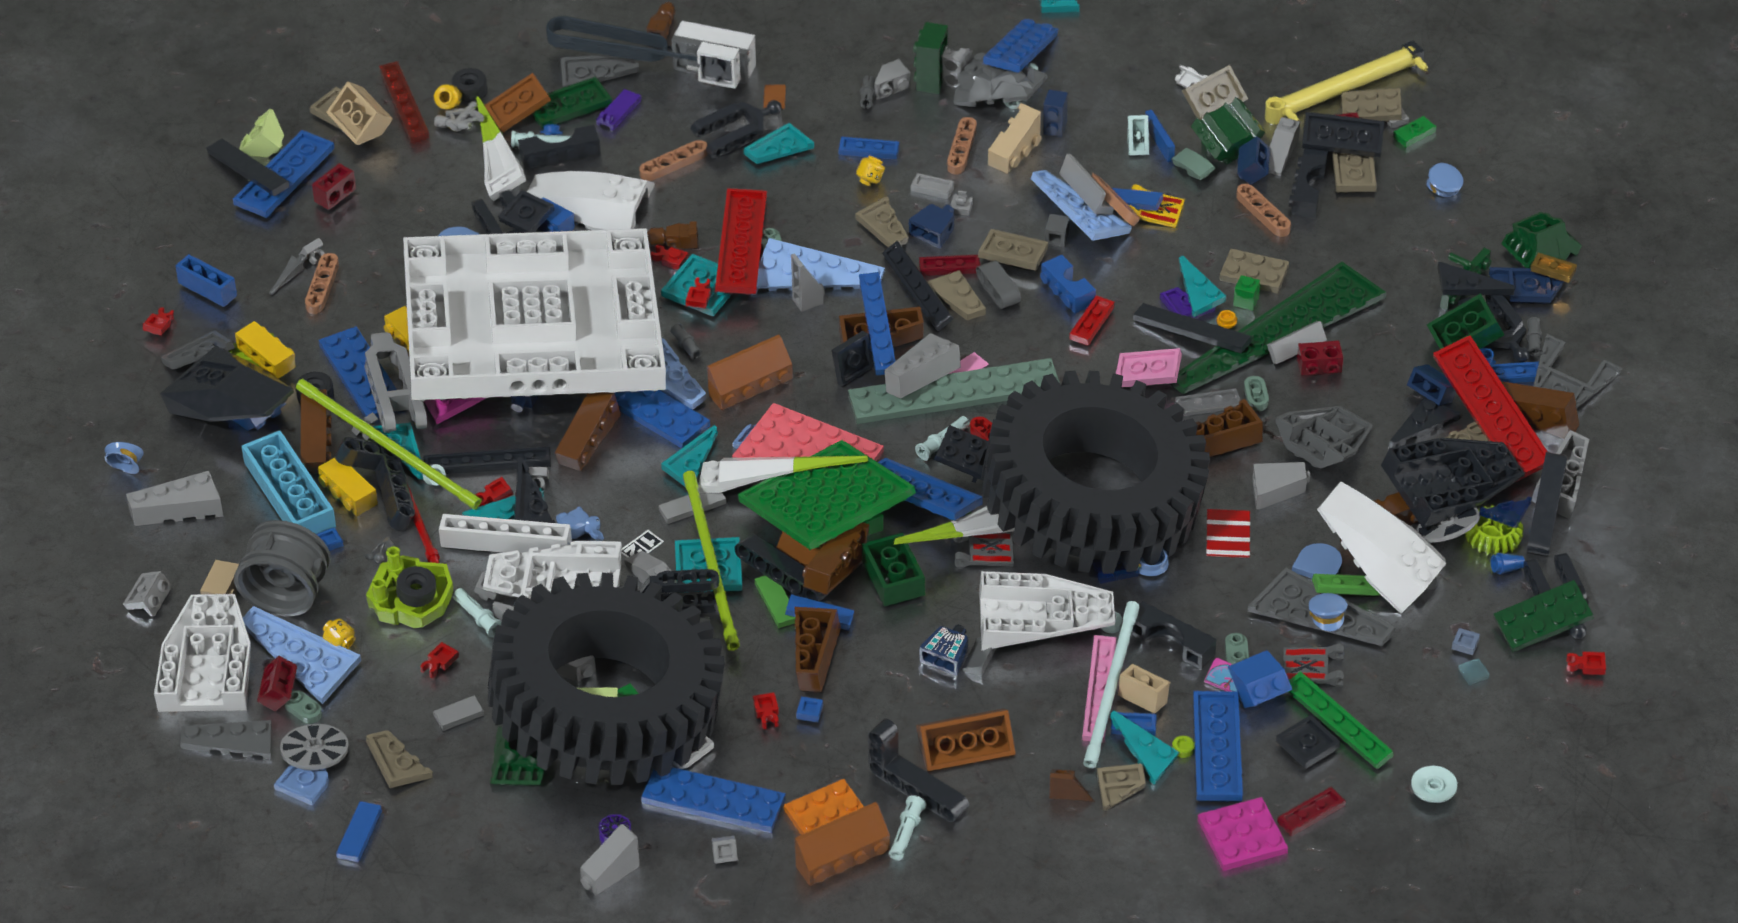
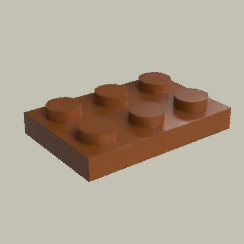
M531 73L484 106L501 131L505 132L551 101L535 75Z

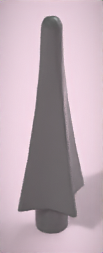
M300 254L297 258L291 256L281 276L269 293L271 295L305 270L303 263L306 257L303 254Z

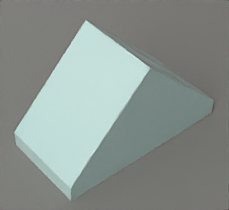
M1148 115L1128 116L1127 140L1129 155H1149Z

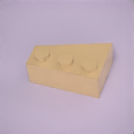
M1022 103L1018 106L1019 113L1017 116L1009 119L1008 124L1010 126L1005 133L1000 132L988 150V165L1007 174L1013 168H1016L1019 162L1024 157H1027L1030 151L1035 146H1038L1041 141V112Z

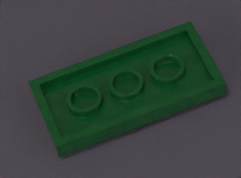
M592 77L547 93L551 101L534 111L531 115L539 126L544 129V125L559 124L607 107L612 103V98L598 79Z
M1575 580L1493 613L1494 619L1512 653L1594 619L1593 613Z

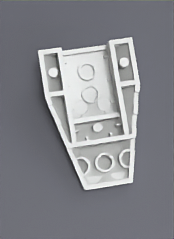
M551 172L535 175L527 192L539 198L544 197L573 212L575 224H585L586 228L590 230L634 229L636 225L635 212L642 197L649 198L654 182L599 172Z
M1340 482L1317 509L1332 532H1337L1342 540L1340 543L1344 549H1349L1355 558L1353 561L1356 566L1363 569L1367 575L1365 578L1368 583L1400 614L1425 591L1446 564V559L1413 527L1343 482Z
M573 541L571 545L561 547L560 544L551 545V548L538 550V547L529 548V552L519 553L516 550L491 554L488 559L483 590L512 598L524 595L530 599L533 587L542 584L551 592L553 579L564 576L572 589H574L576 576L579 573H588L592 586H599L602 572L613 573V587H619L621 578V542Z

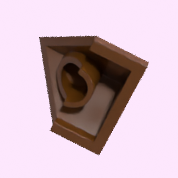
M1051 770L1049 798L1094 801L1075 777V771Z

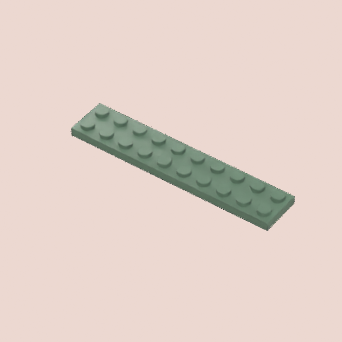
M1047 358L947 374L903 398L887 393L886 384L849 389L848 395L856 423L862 424L1007 401L1008 396L1013 391L1022 394L1024 384L1031 380L1040 387L1045 375L1053 373L1058 382L1059 379L1052 359Z

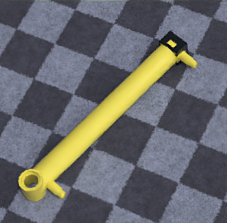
M1412 40L1402 44L1401 50L1282 98L1271 97L1266 101L1265 120L1270 124H1278L1281 117H1288L1289 119L1299 121L1295 114L1296 112L1341 95L1342 92L1351 91L1408 67L1411 70L1419 67L1425 72L1428 70V66L1423 61L1424 50Z

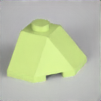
M269 109L257 119L254 124L256 126L249 135L246 134L241 142L239 150L249 156L269 157L273 153H278L283 146V131L274 111Z

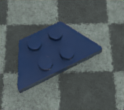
M1489 267V276L1491 278L1514 285V295H1505L1510 302L1551 303L1564 284V281L1532 272L1531 268Z

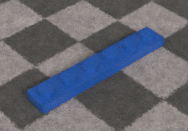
M879 272L859 274L876 375H885V369L895 362L880 274Z

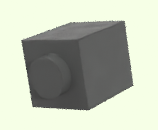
M1049 214L1045 228V241L1051 246L1065 247L1069 233V217Z

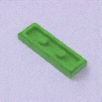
M1313 574L1312 577L1316 593L1380 595L1368 583L1365 576Z
M767 576L754 579L755 585L778 629L795 624V617L785 615L789 598L783 587Z

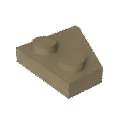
M1142 763L1097 768L1096 773L1103 811L1110 809L1145 788Z

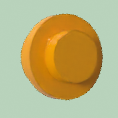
M1223 310L1217 316V324L1227 329L1233 328L1237 324V317L1233 311Z

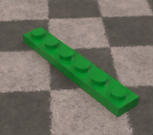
M1301 671L1289 680L1292 690L1288 691V693L1376 769L1380 768L1394 756L1393 751Z

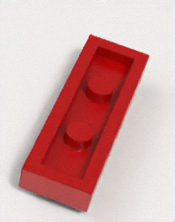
M1095 296L1070 332L1069 339L1088 346L1113 311L1115 302Z

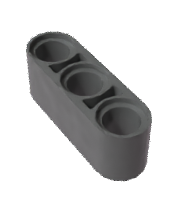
M995 260L976 267L979 281L1000 309L1021 302V295L1017 286L998 261Z

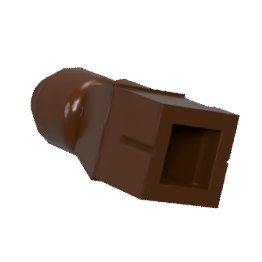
M665 2L659 7L657 13L650 18L646 32L661 35L665 39L667 38L676 12L671 2Z
M690 221V224L677 223L666 226V230L663 227L650 228L647 231L648 242L651 246L664 245L667 242V246L677 249L698 248L697 221Z

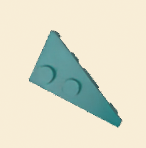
M1184 256L1179 257L1180 271L1183 274V282L1188 294V301L1191 304L1193 317L1226 302V295Z
M411 422L396 424V431L384 433L382 425L372 426L421 459ZM401 459L402 464L419 480L423 479L421 472Z
M712 426L662 462L661 469L683 486H685L683 474L686 471H694L697 478L702 469L703 462H705L718 435L717 426Z
M539 488L542 493V497H544V491L541 488ZM515 496L480 506L475 510L464 511L462 515L514 520Z
M1113 710L1110 714V719L1116 730L1121 731L1125 737V744L1133 756L1137 758L1138 763H1142V767L1150 775V782L1155 785L1176 760L1179 752Z

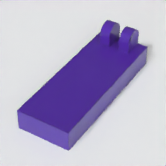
M624 89L600 113L596 119L597 125H606L610 127L611 131H614L641 102V95Z

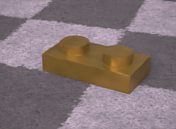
M1541 253L1537 254L1531 265L1532 272L1570 283L1577 268V264Z

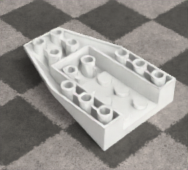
M981 571L979 586L981 650L1115 625L1112 591L1048 574Z
M198 594L189 597L161 646L154 692L158 712L247 711L251 644L235 594Z

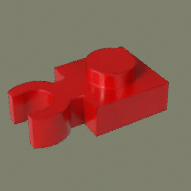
M661 245L655 246L656 253L651 252V259L653 261H661L663 266L679 270L689 258L688 252L673 247L665 250Z
M700 277L695 279V287L690 286L685 300L686 306L706 309L710 298V279H707L706 283H700Z
M164 307L159 308L158 315L152 313L143 323V330L155 335H162L171 326V321L174 319V310L164 313Z
M500 477L484 486L485 492L475 494L481 499L480 507L492 501L496 502L513 495V491L504 478Z
M441 642L427 655L428 660L424 661L420 666L421 672L424 673L426 670L431 669L429 671L430 678H434L437 676L439 668L446 670L459 658V651Z
M1582 651V656H1578L1575 653L1567 654V671L1573 672L1582 669L1583 674L1605 675V652Z
M775 693L752 696L757 718H761L762 728L767 729L766 723L769 721L774 722L775 727H778L777 715H779V708Z

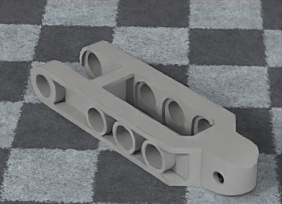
M388 332L372 334L371 347L365 352V371L384 433L396 431L394 412L404 410L410 411L412 421H415L417 429L426 428L427 417L423 402L412 400L410 360L406 348L394 343L391 334ZM389 357L390 363L398 366L399 379H402L403 382L402 390L387 391L378 359Z

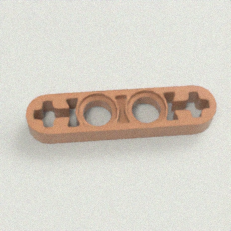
M965 117L959 121L947 160V170L951 174H961L966 168L977 132V122L973 118ZM961 138H967V139H969V140H967V141H961V140H959V139H961ZM956 151H964V153L958 154Z
M696 140L643 163L640 166V178L653 181L705 158L708 155L706 151L707 143L702 140ZM678 156H687L686 158H678ZM662 163H669L670 165H668V166H662L661 164H662Z
M1093 173L1091 177L1106 192L1104 199L1124 220L1135 226L1141 218L1103 179Z
M1241 184L1237 187L1236 196L1238 201L1273 234L1284 237L1290 233L1291 222L1258 190L1250 184ZM1254 203H1261L1262 205H1261V206H1254L1253 204H1254ZM1272 214L1274 217H1266L1265 215Z
M326 253L321 256L305 298L306 310L311 314L322 312L326 305L339 268L338 257L333 253ZM322 275H329L327 278H320ZM319 288L325 289L322 292H315Z

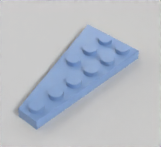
M1047 170L1032 173L1031 180L1092 241L1130 233L1131 225L1114 214H1095L1071 186Z
M769 238L759 263L757 291L758 289L776 291L778 288L792 290V254H795L819 284L821 283L823 287H833V289H841V287L860 289L859 274L879 272L880 280L882 281L885 268Z
M662 338L666 367V390L661 391L693 410L706 400V393L695 378L689 375L688 369L680 363L679 357L666 340Z
M255 606L243 617L246 631L274 658L280 655L298 665L295 678L322 704L361 662V655L342 646H334L322 637Z

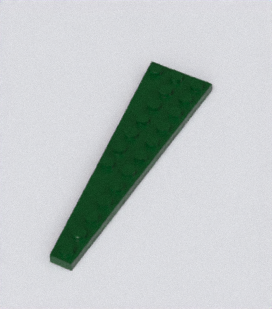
M1340 262L1237 331L1251 336V343L1242 353L1215 346L1179 370L1177 383L1169 384L1182 394H1185L1269 354L1267 344L1316 321H1321L1324 328L1385 299L1387 292L1344 262Z

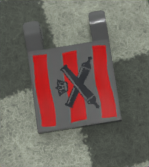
M1012 532L954 538V541L958 543L969 540L970 555L964 552L956 553L955 566L957 568L969 565L1013 567Z
M1334 644L1330 647H1284L1283 668L1288 680L1301 671L1313 683H1328L1336 687L1343 686L1342 671L1336 670L1328 673V657L1342 660L1344 658V646L1342 644Z

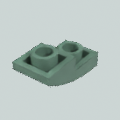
M1185 148L1172 158L1175 166L1186 169L1189 176L1200 180L1206 178L1215 169L1214 165L1207 159L1188 148Z

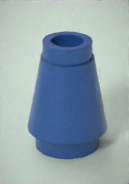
M1497 553L1491 557V569L1494 573L1497 572L1498 574L1523 569L1525 559L1519 555Z

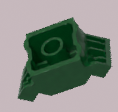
M1237 97L1234 98L1231 104L1225 102L1220 108L1207 112L1202 119L1196 118L1191 125V128L1200 138L1201 144L1204 145L1205 150L1209 151L1216 160L1226 164L1239 158V147L1257 136L1261 139L1266 133L1247 106Z
M1543 212L1513 223V231L1506 234L1501 243L1525 268H1531L1538 253L1566 261L1570 252L1577 256L1582 247L1566 230L1565 222L1561 218H1554L1549 213Z
M499 726L495 737L497 740L494 747L490 783L500 785H540L544 769L537 766L538 750L524 758L517 752L518 739L507 742L502 736L503 726Z

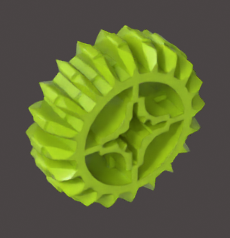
M1483 505L1481 509H1478L1480 514L1478 523L1465 533L1467 543L1472 545V549L1478 548L1479 553L1484 551L1488 556L1490 553L1495 555L1497 553L1506 554L1507 551L1512 553L1515 548H1518L1523 539L1524 527L1521 518L1516 516V512L1510 513L1509 508L1504 510L1501 505L1498 508L1493 505L1487 508Z

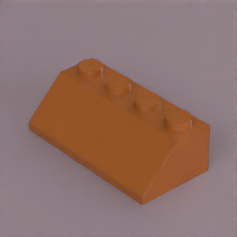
M776 335L707 366L709 396L721 410L793 379L792 362L780 335Z
M1002 708L916 725L919 746L927 771L1016 754L1007 709Z
M876 802L795 838L796 868L809 886L822 882L830 876L842 873L852 866L862 864L866 860L890 850V834Z

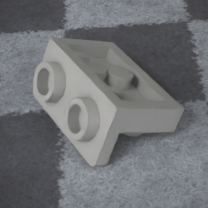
M162 571L142 573L123 605L127 610L144 608L150 616H155L171 590L172 585Z

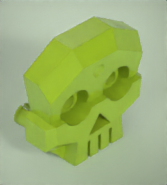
M389 547L386 551L388 561L380 564L366 593L368 607L375 610L379 621L394 625L402 623L412 628L424 627L443 616L454 594L453 583L447 564L420 562L419 558L400 556V549L398 547ZM420 566L433 573L436 579V594L429 604L422 607H410L399 600L396 593L397 577L401 571L408 567ZM412 584L410 586L414 590L422 588L420 584Z

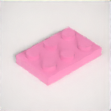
M1177 348L1120 353L1116 374L1123 376L1122 387H1131L1136 380L1146 385L1177 383L1182 356L1181 350Z

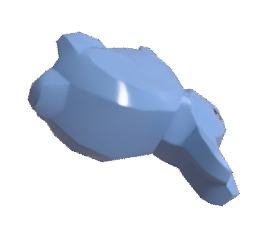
M580 506L567 514L564 512L556 516L557 524H569L571 526L572 539L589 534L596 541L604 540L603 534L599 531L601 527L599 518L597 516L589 517Z

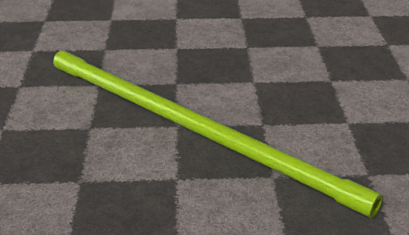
M305 379L299 380L296 385L298 391L333 412L458 497L460 501L475 510L481 504L479 497L462 488L345 409Z
M686 471L683 474V479L689 494L707 568L717 571L719 575V586L713 591L724 630L723 635L727 649L734 651L740 647V643L728 606L698 490L696 474L694 471Z

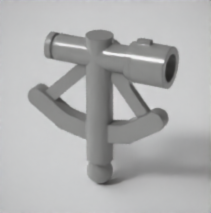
M473 101L465 109L446 110V116L437 115L434 123L436 127H450L452 130L459 132L462 129L470 130L472 127L471 122L476 120L482 122L484 121V116L475 111L477 103Z

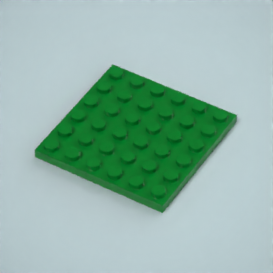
M840 440L810 457L867 455L847 442ZM868 457L867 462L821 467L768 478L738 494L739 502L809 550H812L828 540L836 538L841 533L853 529L856 525L871 519L882 511L890 509V507L907 500L910 496L916 494L915 486Z

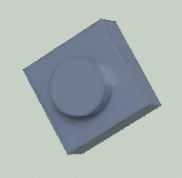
M1459 628L1452 643V649L1473 655L1479 642L1480 634Z

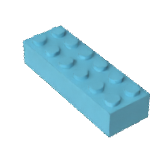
M281 431L241 446L244 464L282 521L296 523L315 534L336 527L334 509Z

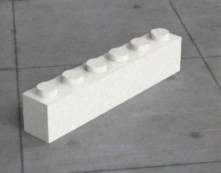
M443 514L439 527L441 547L492 552L518 550L519 553L529 552V548L538 547V550L551 548V545L560 544L561 547L571 545L572 542L571 526L569 524Z

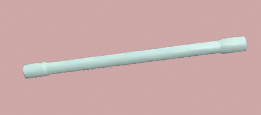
M1134 601L1127 602L1123 624L1090 744L1087 747L1083 762L1088 768H1095L1097 766L1102 739L1133 625L1136 622L1140 607Z

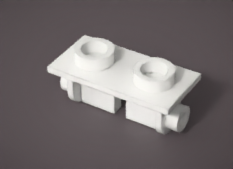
M1180 65L1182 73L1177 74L1175 81H1177V84L1187 88L1208 76H1202L1193 68H1186Z

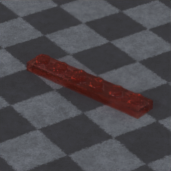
M398 61L379 65L382 78L410 142L429 139V131Z

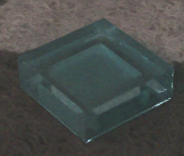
M1479 658L1459 665L1458 670L1469 685L1489 678V672Z

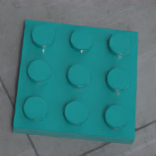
M694 254L685 261L661 289L662 297L686 306L685 300L690 286L695 287V279L700 277V283H706L707 279H710V298L706 309L690 308L711 316L718 312L733 293L715 292L718 263Z
M740 537L711 538L724 590L741 591V559L737 557L734 551L735 545L740 542ZM700 539L675 540L676 571L708 569ZM685 580V581H683V583H686V584L692 582L691 580Z

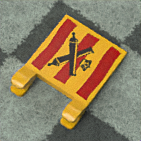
M1134 184L1131 189L1148 191L1137 184ZM1163 194L1164 198L1157 211L1137 210L1135 207L1129 206L1141 218L1140 220L1176 228L1185 199Z

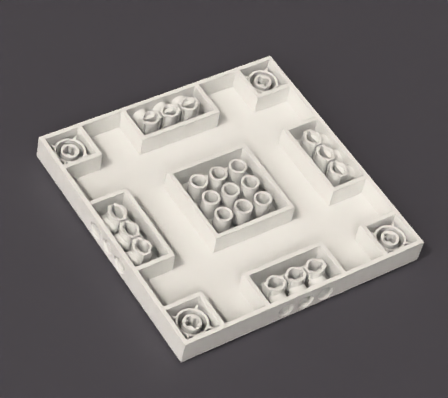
M647 228L403 237L412 400L666 390V367Z

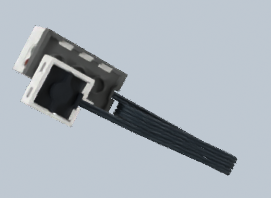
M569 16L554 17L546 25L548 43L554 47L650 62L659 61L665 56L673 57L674 70L698 74L700 82L736 88L738 82L746 84L756 66L755 35L686 21L680 23L672 38V46L668 45L667 40L658 34ZM558 30H570L595 36H601L661 48V50L614 42L600 41L594 39L580 38L574 36L560 35L553 32Z

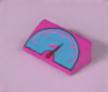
M1215 658L1204 682L1224 691H1237L1228 666L1232 664Z

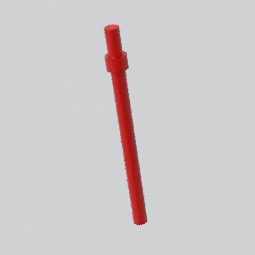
M409 488L415 510L413 521L426 550L425 556L429 563H440L439 553L433 547Z

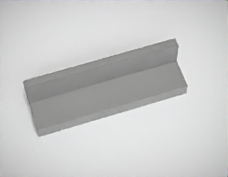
M1066 154L1059 174L1095 214L1112 215L1114 208L1104 199L1106 192L1071 154Z

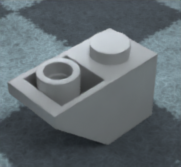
M899 59L882 65L875 81L876 99L910 87V71Z

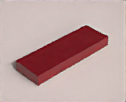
M978 255L919 257V269L923 276L947 275L960 271L961 274H977L976 267L980 266Z
M1330 787L1280 815L1277 818V823L1292 837L1343 808L1346 801Z

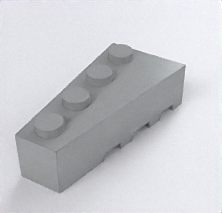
M1571 430L1555 453L1568 456L1557 510L1558 514L1568 519L1571 518L1576 504L1589 443L1588 438ZM1540 480L1536 484L1531 501L1535 503L1537 500Z
M209 471L126 494L129 511L135 526L159 524L168 519L178 522L183 521V518L187 517L205 519L206 515L223 517L221 500Z

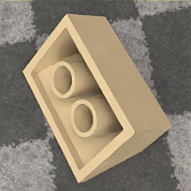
M348 81L326 112L356 145L382 135L393 120L363 87Z

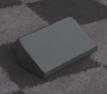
M977 638L961 671L982 677L996 648L992 649L991 647L981 650V638Z

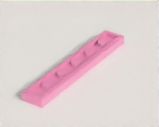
M1094 635L1082 741H1090L1115 653L1116 637ZM1105 728L1104 736H1103V739H1102V742H1104V743H1105V736H1106V728Z

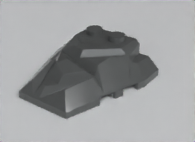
M977 53L958 74L959 86L955 90L953 102L954 105L976 106L978 101L986 100L987 104H994L993 99L1004 98L1005 102L1029 100L1048 77L1046 73L1028 66L1018 73L983 64V58L986 54Z

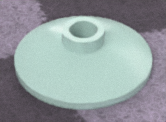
M1426 766L1414 773L1411 786L1419 798L1428 802L1439 803L1447 801L1454 796L1457 791V780L1449 770L1443 767Z

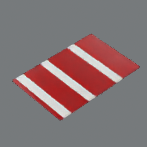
M1207 509L1206 556L1250 558V511Z

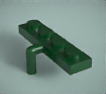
M1483 248L1472 261L1451 252L1448 260L1463 266L1465 270L1482 274L1491 265V250ZM1442 295L1440 308L1448 311L1452 305L1457 304L1461 295Z

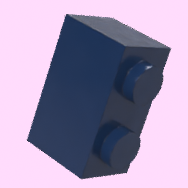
M1048 90L1043 104V134L1062 137L1067 124L1068 92Z
M1258 136L1239 147L1237 174L1250 185L1268 175L1270 147Z
M1428 364L1413 368L1407 386L1429 400L1434 401L1437 405L1453 402L1456 391L1443 373Z

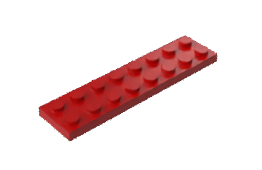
M727 188L715 292L756 294L767 191Z
M1469 335L1434 352L1433 357L1487 440L1504 442L1525 473L1521 479L1543 469L1545 454L1548 451L1472 337Z

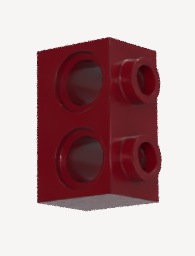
M339 163L312 184L314 202L329 210L356 189L354 171Z
M1339 340L1299 343L1297 361L1301 376L1342 373L1343 354Z
M280 655L264 668L257 702L275 712L291 698L298 665Z

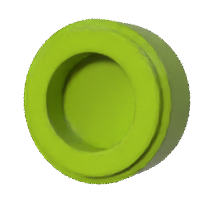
M1178 736L1173 740L1172 748L1179 752L1178 757L1187 758L1194 753L1195 743L1188 736Z

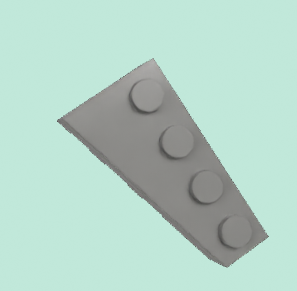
M930 333L885 369L886 392L903 398L961 368L959 345Z

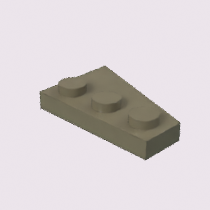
M388 730L366 735V742L389 788L432 778L433 771L428 767L422 766L420 759L415 755L409 754L405 750V746Z

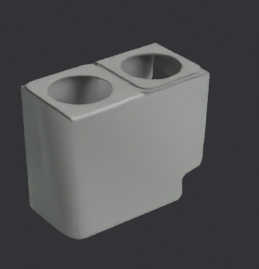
M946 46L942 55L944 85L956 88L959 86L958 74L972 60V48L971 50L969 48L967 50L960 48L959 51H953L952 49L950 52V48L947 49Z

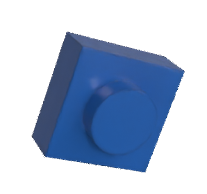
M801 697L796 718L819 722L823 700Z

